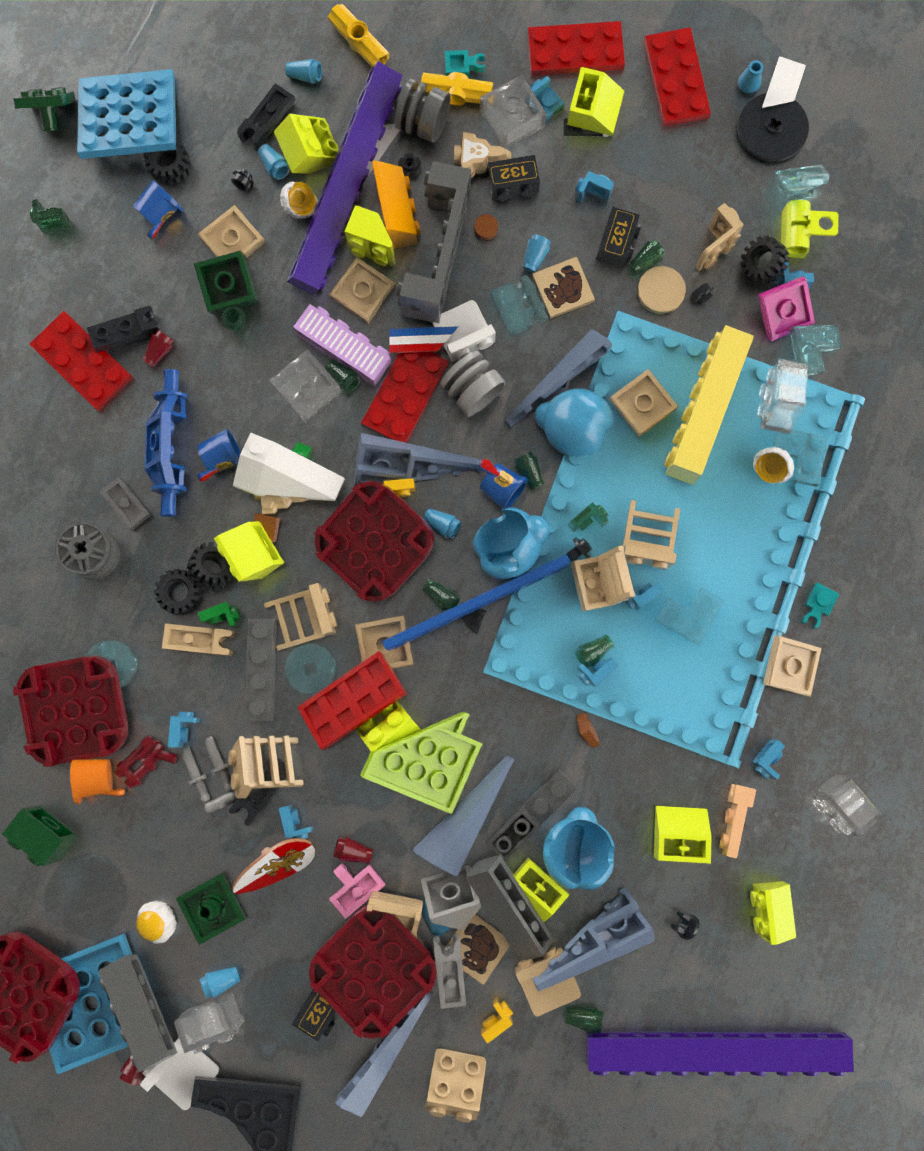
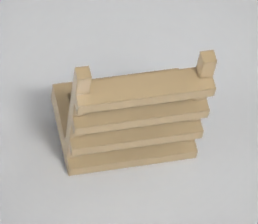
M631 500L623 540V549L627 563L634 565L648 564L656 569L667 570L676 561L677 554L673 553L680 509L675 508L673 517L635 511L636 501ZM633 517L672 524L671 532L632 525ZM631 532L669 538V546L630 540Z
M623 545L617 546L598 557L570 563L582 612L614 606L617 603L635 597Z
M319 583L309 585V590L264 603L265 608L275 606L285 639L284 644L276 646L277 651L336 634L334 629L337 626L336 618L333 612H329L327 605L330 602L328 591L326 588H322ZM304 597L314 635L307 637L305 636L295 601ZM290 602L300 639L291 641L281 606L282 603Z
M289 735L283 738H274V736L259 738V736H254V738L244 739V736L239 737L228 754L229 765L233 766L231 788L235 790L236 799L247 798L253 788L302 787L304 785L303 780H295L290 747V744L298 743V738L289 737ZM276 744H282L287 779L283 781L279 779ZM260 745L268 746L272 781H264Z
M372 891L367 911L376 910L395 914L416 936L423 900Z

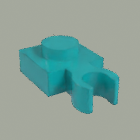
M468 50L445 51L446 76L453 72H459L469 77V70H474L478 73L485 72V64H477L479 61H485V54L478 53L474 56H468Z
M818 582L814 583L804 606L810 608V611L803 616L802 624H805L808 618L812 617L815 622L812 629L818 628L821 623V614L826 617L830 615L839 593Z

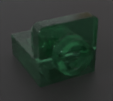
M32 199V208L29 211L30 218L42 232L70 228V219L62 208L51 207L45 210L37 199Z
M592 502L574 517L568 526L573 532L579 528L581 531H584L594 522L591 519L593 517L603 528L609 522L607 519L608 513L601 505L598 504L596 506Z

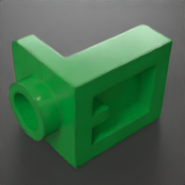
M228 602L198 612L201 622L209 623L210 626L223 622V617L226 616L230 627H239L237 620H240L239 612L235 605L231 606Z

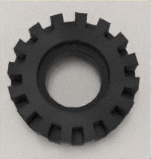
M177 138L176 150L143 153L144 163L151 176L157 182L160 180L162 184H165L167 180L170 185L173 184V179H176L177 183L180 182V175L184 178L187 176L185 170L189 171L190 159L181 141L178 142ZM171 153L175 155L176 160L172 165L167 167L159 165L158 161L164 154Z
M765 235L764 238L759 236L756 238L757 242L754 240L749 242L751 244L750 248L745 247L746 255H741V259L744 260L740 262L741 267L744 268L742 271L746 276L760 284H770V281L774 283L777 281V275L779 277L784 275L781 270H787L788 268L784 263L789 262L790 258L786 256L789 252L775 238ZM771 252L770 262L760 269L758 267L760 258L765 253Z
M209 542L208 546L203 543L200 545V548L197 546L194 549L186 568L188 569L187 575L192 576L190 581L192 583L197 581L196 587L198 588L204 585L205 591H209L210 587H212L213 591H217L219 587L221 589L224 588L230 581L232 574L230 572V565L226 558L219 553L217 546L214 547V542ZM205 560L216 562L220 567V572H207L202 567V562Z
M174 569V571H166L167 574H162L159 577L161 580L155 583L157 586V590L154 589V594L157 595V598H155L156 602L160 604L159 606L162 609L175 615H186L189 611L193 612L195 610L194 607L200 605L199 599L203 598V594H201L202 586L201 588L196 587L198 582L192 583L190 581L192 576H188L186 570ZM176 583H184L188 589L186 598L178 602L172 600L170 597L171 587Z

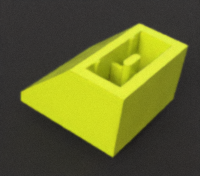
M581 67L569 110L567 125L613 136L624 90L606 73Z
M289 114L274 131L291 173L311 174L333 165L339 149L325 118Z
M355 205L345 229L349 251L356 257L373 259L375 263L381 266L390 265L394 267L393 243L379 214Z
M260 521L244 523L214 538L218 545L219 553L226 558L230 565L231 574L239 582L263 579L284 564Z
M398 701L355 729L370 751L421 730Z
M655 806L654 858L658 861L711 864L712 837L707 809Z
M529 857L513 874L543 922L549 919L569 896V893L562 886L557 884L550 875Z
M784 881L753 884V891H750V900L752 907L756 909V917L753 918L755 933H758L759 937L771 945H777L796 938L790 884Z

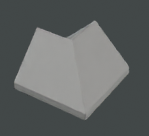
M470 864L462 866L457 877L445 871L421 879L431 923L463 930L481 908V900L466 879V875L471 870Z

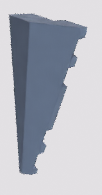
M591 329L504 420L511 429L536 411L539 405L548 402L565 390L572 378L610 352L612 347L610 340Z
M361 433L356 456L354 486L367 481L384 483V481L414 478V481L438 478V475L452 473L453 476L460 475L461 472L476 470L478 473L482 471L480 469V462L482 460Z
M506 755L455 806L453 813H448L414 848L413 852L438 868L457 877L514 759Z
M625 887L619 891V896L611 904L608 902L604 906V911L595 920L591 919L565 946V950L557 959L553 958L548 963V968L539 977L535 976L533 978L538 992L655 941L653 928L640 913L637 902Z
M432 991L429 994L427 993L391 1029L390 1033L377 1043L373 1054L340 1092L335 1104L360 1117L364 1115L433 994Z

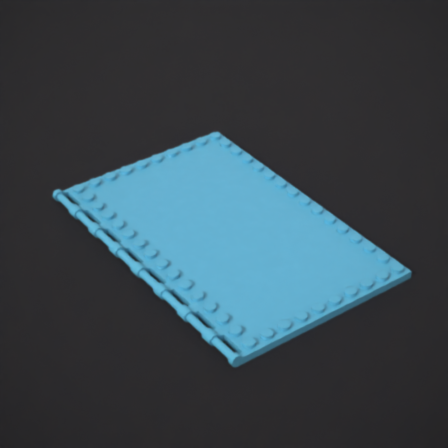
M617 311L608 335L612 347L610 352L600 358L588 389L600 395L608 403L613 414V425L605 432L603 444L596 452L581 457L564 454L541 515L549 524L550 533L542 544L539 558L528 572L566 555L567 552L576 546L573 542L575 537L580 540L584 538L592 547L590 551L592 557L590 558L598 557L617 546L623 545L631 500L636 501L635 511L673 517L675 508L680 509L673 553L677 554L675 564L667 568V570L653 568L652 565L648 564L634 565L627 563L633 590L638 597L640 596L638 591L648 583L654 586L659 582L664 588L660 595L638 611L635 608L631 609L625 601H622L614 606L582 612L571 564L557 573L512 593L483 673L739 769L742 762L740 757L750 728L754 727L758 715L756 710L765 687L763 682L774 636L782 637V634L786 633L790 621L788 618L797 590L801 588L806 575L804 570L813 543L817 542L820 534V523L828 499L834 493L837 484L835 479L844 452H847L852 440L851 432L858 411L864 405L865 398L746 357L704 471L693 485L665 475L667 467L663 465L672 447L676 446L672 441L677 429L680 428L682 423L684 424L681 421V417L685 408L688 407L690 400L693 401L689 396L694 384L697 383L700 377L698 372L708 355L706 352L710 343ZM649 369L677 404L678 409L638 438L611 404L609 397ZM843 403L849 404L850 407L841 432L834 431ZM770 447L786 450L794 463L792 477L784 483H768L762 480L753 468L754 457L760 450ZM828 447L833 448L835 451L826 477H821L819 473ZM815 492L819 494L811 521L808 523L803 520L811 496ZM633 517L632 525L671 532L672 524ZM631 532L630 540L669 546V538ZM797 537L804 539L793 569L787 566ZM582 555L577 560H583L587 558L584 555ZM785 583L788 584V588L779 614L776 615L772 613L781 584ZM769 629L772 630V634L763 661L755 660L765 630ZM603 658L605 661L613 658L619 665L595 687L591 684L585 685L577 676L580 673L577 669L578 666L583 664L593 674L595 671L592 668ZM752 675L757 678L747 707L744 709L739 706L749 677ZM736 722L741 725L730 757L723 755L732 726Z

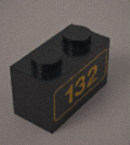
M535 155L488 162L487 175L492 200L504 201L519 195L529 197L539 192L540 179Z
M612 207L596 260L621 268L624 267L626 260L631 261L635 248L631 246L633 238L638 239L642 226L637 224L639 214Z
M312 989L291 1025L314 1040L319 1041L322 1034L327 1037L335 1022L331 1019L336 1011L318 992L315 993Z

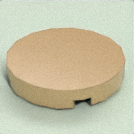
M657 266L647 270L641 277L637 294L641 305L651 313L662 315L675 311L682 304L686 294V285L681 274L673 268Z

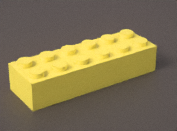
M725 325L721 333L716 332L706 352L708 355L705 362L702 363L698 372L700 377L690 393L689 398L693 399V401L690 400L688 407L685 408L681 417V421L684 424L682 423L680 428L677 429L672 443L676 444V446L672 447L671 452L668 453L663 465L667 467L665 475L691 485L702 475L754 338L753 335Z

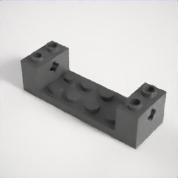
M433 161L431 171L426 170L424 185H426L424 197L428 198V207L444 210L449 213L448 220H444L443 240L439 242L437 248V265H433L431 278L405 273L404 280L398 283L396 295L399 296L397 305L401 306L402 316L440 323L470 197L471 169Z

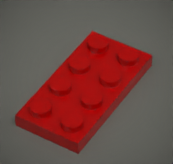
M621 21L528 27L531 76L580 73L581 67L596 71L624 70L625 58Z
M691 27L645 35L644 45L663 127L710 118L711 111Z
M65 311L58 315L29 343L98 412L133 379L105 350L96 353L89 334Z
M431 351L399 353L361 421V425L387 439L407 443L450 362Z
M378 651L297 708L319 748L326 750L407 693L383 653Z

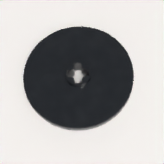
M767 93L761 94L751 99L740 113L737 123L739 139L744 148L758 159L777 162L791 158L801 150L807 140L809 133L808 117L802 106L795 100L762 108ZM772 124L774 127L778 128L776 131H774L772 127L769 128V125Z

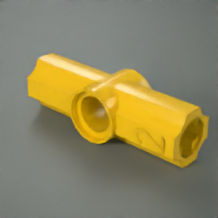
M343 4L334 6L328 15V21L349 42L351 50L359 53L371 67L377 61L385 65L389 59V53L371 35L367 25L363 21L357 20Z
M459 72L450 73L448 76L423 73L421 83L427 84V96L436 87L451 94L450 104L463 105L465 102L490 105L493 82L469 79L468 76Z

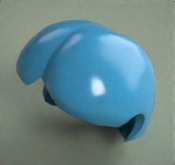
M570 389L555 396L550 402L539 405L535 412V420L538 426L545 431L548 441L557 451L562 454L581 457L592 454L601 447L605 432L613 425V414L608 403L600 395L587 389Z
M518 508L501 510L504 515L499 518H490L480 527L474 537L473 546L476 554L481 558V566L488 575L494 578L514 579L527 573L539 558L542 544L549 536V524L544 518L536 515L530 516Z
M576 807L569 812L567 818L556 823L547 834L543 846L544 864L551 878L563 888L596 889L608 880L613 871L615 844L609 832L598 824L592 810L586 807Z

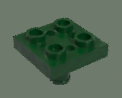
M65 87L44 90L45 93H42V89H29L20 92L21 96L13 98L15 109L38 108L40 110L43 131L59 129L54 107L64 106L76 101L74 91L66 92Z
M224 872L176 898L199 945L246 919ZM221 898L226 899V901H227V902H226V905H221V904H224V903H225V901L222 900ZM217 916L221 918L220 923H217L219 919H215Z

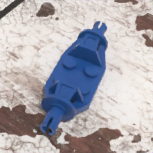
M165 369L163 371V391H157L153 394V398L159 402L146 421L144 470L154 484L151 486V491L161 495L160 516L175 517L177 514L176 495L186 493L187 488L183 486L185 467L170 462L174 454V447L171 445V435L174 432V423H179L186 418L185 402L188 401V395L178 391L179 371Z

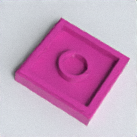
M803 276L758 295L767 338L770 341L815 323L807 280Z

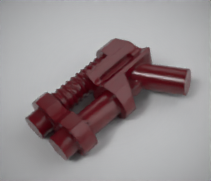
M148 735L141 740L140 745L125 760L120 761L116 765L117 769L114 772L120 778L125 775L127 779L124 783L132 789L134 786L138 787L142 783V778L149 771L156 769V762L159 759L175 764L178 755L165 751V745ZM136 760H141L142 764L133 772L130 768Z

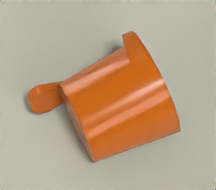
M110 759L72 760L70 782L75 804H81L84 797L99 794L123 796L125 794L124 788L113 789V771Z

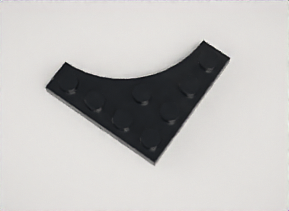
M195 1076L190 1107L208 1110L229 1119L237 1126V1129L244 1136L248 1144L251 1145L253 1151H292L301 1086Z

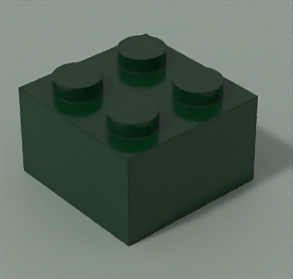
M241 250L194 263L205 305L209 313L215 315L259 302L247 257Z
M40 805L22 808L2 833L8 839L6 842L16 850L21 849L28 855L27 859L36 866H46L59 862L79 837Z

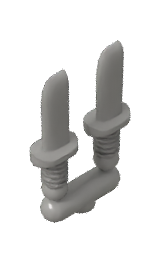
M210 736L206 738L205 746L215 768L211 772L213 775L217 774L224 790L229 793L209 801L210 795L207 793L208 790L206 791L207 788L204 786V781H202L207 778L206 774L201 775L190 747L188 746L182 750L184 763L192 779L188 781L189 786L195 784L194 786H196L195 789L197 788L196 791L199 793L198 796L200 795V800L206 803L204 805L206 813L215 812L237 800L235 791H232L230 777L227 775L226 769L230 768L229 763L224 764L213 737Z

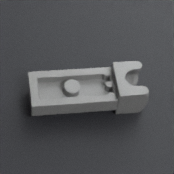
M456 933L453 934V942L449 946L442 945L439 936L433 938L441 1009L467 1006L460 939Z

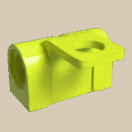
M806 200L788 202L782 210L781 243L789 252L786 256L805 258L809 252L811 235L836 236L838 233V213L810 210L811 203ZM821 218H829L832 222V228L828 230L822 229L819 225V220Z

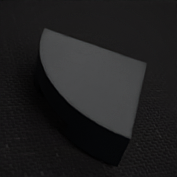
M480 608L462 617L466 627L473 633L478 634L486 610Z

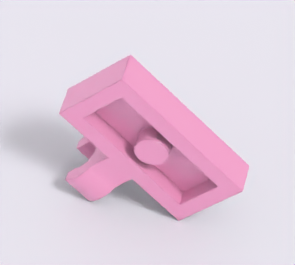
M341 863L333 872L342 881L344 886L335 892L329 900L346 919L369 900L372 891H379L386 883L370 864L353 877L348 868Z

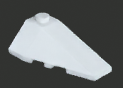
M250 433L239 457L233 487L255 496L274 495L281 498H288L289 496L304 497L310 500L336 501L345 478L273 441Z

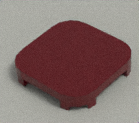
M367 481L352 488L353 491L322 526H318L314 533L316 535L314 544L317 552L315 554L318 559L324 561L358 593L356 596L364 601L376 602L388 599L395 594L425 561L433 549L434 535L427 521L393 489L382 482Z
M89 655L33 666L25 669V672L19 677L17 685L13 686V696L18 695L28 744L23 747L26 754H30L37 762L43 764V767L70 763L72 760L102 758L118 751L125 744L128 737V722L117 670L108 659L99 655Z
M367 906L357 911L317 951L310 962L309 968L310 985L314 992H318L353 1029L352 1033L360 1038L370 1039L379 1037L382 1039L388 1035L391 1029L427 993L429 994L435 985L437 974L435 959L430 951L395 914L376 910L367 911Z
M8 932L0 936V1046L11 1054L9 1061L16 1064L31 1062L48 1052L74 1007L80 992L79 979L75 970L67 962L21 932Z

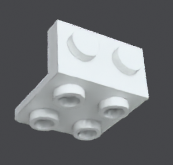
M473 300L442 313L440 323L432 322L434 327L459 326L443 345L451 362L460 360L475 350H484L495 342L496 332L492 324L487 325L477 303Z
M182 1034L175 1042L173 1041L178 1053L158 1065L145 1070L142 1074L146 1078L140 1086L148 1092L155 1084L181 1109L188 1110L191 1106L195 1076L214 1078L219 1072V1067Z

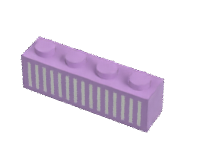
M309 304L293 327L296 335L376 387L392 365L390 353L379 345L376 348L370 344V340L365 335L359 332L355 334L350 331V327L342 320L338 319L335 321L329 317L330 314L320 306L315 308Z

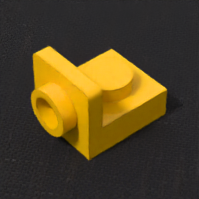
M414 478L384 481V484L393 489L400 497H408L410 492H415Z
M497 997L493 1000V1006L499 1015L496 1017L493 1014L482 1023L481 1035L487 1044L513 1025L511 1018L513 1012L505 1000L501 1003Z

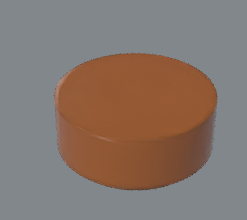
M489 214L479 216L474 224L476 236L482 240L493 239L498 232L496 218Z

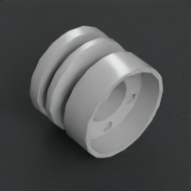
M477 350L457 361L440 382V386L444 390H449L448 395L451 398L462 394L457 401V405L467 417L475 415L486 407L506 385V381L496 370L485 373L489 362L485 359L482 360L483 355Z

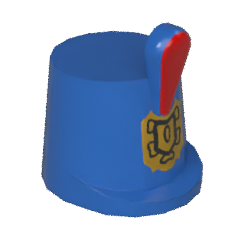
M154 180L149 183L133 204V207L154 226L147 234L150 239L156 237L162 224L176 211L184 212V209Z
M225 429L197 445L200 458L207 469L197 475L198 479L201 482L206 481L216 472L238 465L241 451L229 429Z
M483 459L480 462V469L487 473L480 484V489L502 510L510 508L523 492L528 479L500 463L493 465L488 459Z

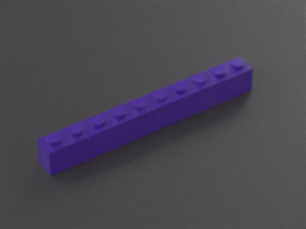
M379 61L376 62L369 72L287 279L288 283L312 295L319 289L322 290L327 282L328 277L325 276L327 268L332 267L336 259V255L333 254L334 250L343 241L345 234L342 233L344 225L347 226L352 212L350 209L352 204L357 203L361 195V191L358 189L361 182L364 183L368 177L370 170L367 169L369 161L372 162L377 154L378 148L375 147L376 143L384 136L386 127L383 125L385 120H389L394 111L392 102L394 98H398L403 87L400 85L403 75Z
M586 1032V1065L589 1071H593V1074L601 1076L608 1075L609 1071H619V1074L626 1076L634 1075L635 1072H645V1074L651 1076L661 1075V1072H671L677 1076L687 1075V1072H698L699 1075L703 1076L714 1075V1072H724L725 1075L738 1076L740 1072H750L751 1075L765 1076L766 1072H776L777 1075L791 1076L792 1072H802L806 1076H818L819 1072H829L833 1076H844L845 1072H854L853 1039L845 1033Z

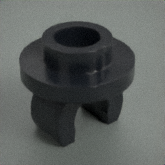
M575 537L573 542L576 546L566 553L572 562L582 555L588 559L592 557L590 553L592 547L584 538L580 540Z
M678 911L677 915L681 919L678 926L672 924L671 928L677 931L682 939L690 940L698 933L699 919L693 914Z

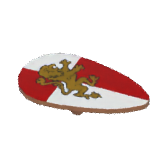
M294 838L278 843L272 848H264L262 855L251 863L235 880L232 886L233 892L235 894H242L259 890L304 869L315 857L313 844L306 839Z

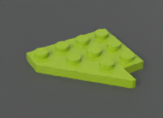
M460 712L371 751L360 776L452 814L482 743L461 734L469 714Z

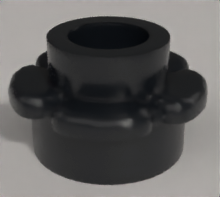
M408 153L399 159L398 166L402 167L404 176L414 177L420 171L421 160Z
M245 169L233 171L234 176L231 182L234 186L242 191H248L250 187H253L254 181L250 172Z
M708 283L701 285L691 293L694 298L693 302L699 301L700 304L708 301L713 297L711 292L714 290V287L711 288Z

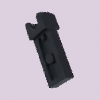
M275 83L249 118H245L237 129L238 138L245 142L249 137H252L254 149L258 151L267 142V137L296 101L294 95Z
M145 306L134 310V313L87 327L94 349L98 353L141 338H151L152 333L155 334L157 329L160 330L156 321L148 323V321L154 319V313L151 306Z
M277 757L279 779L283 781L286 780L285 763ZM269 759L263 765L264 781H272ZM280 787L253 788L247 798H239L229 809V813L234 814L241 808H245L248 816L244 824L251 826Z

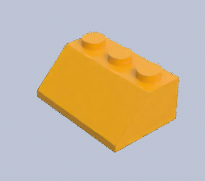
M372 161L384 226L393 243V249L416 245L417 235H421L418 220L414 221L412 216L416 209L414 199L408 197L407 191L411 190L409 176H404L402 167L380 161Z

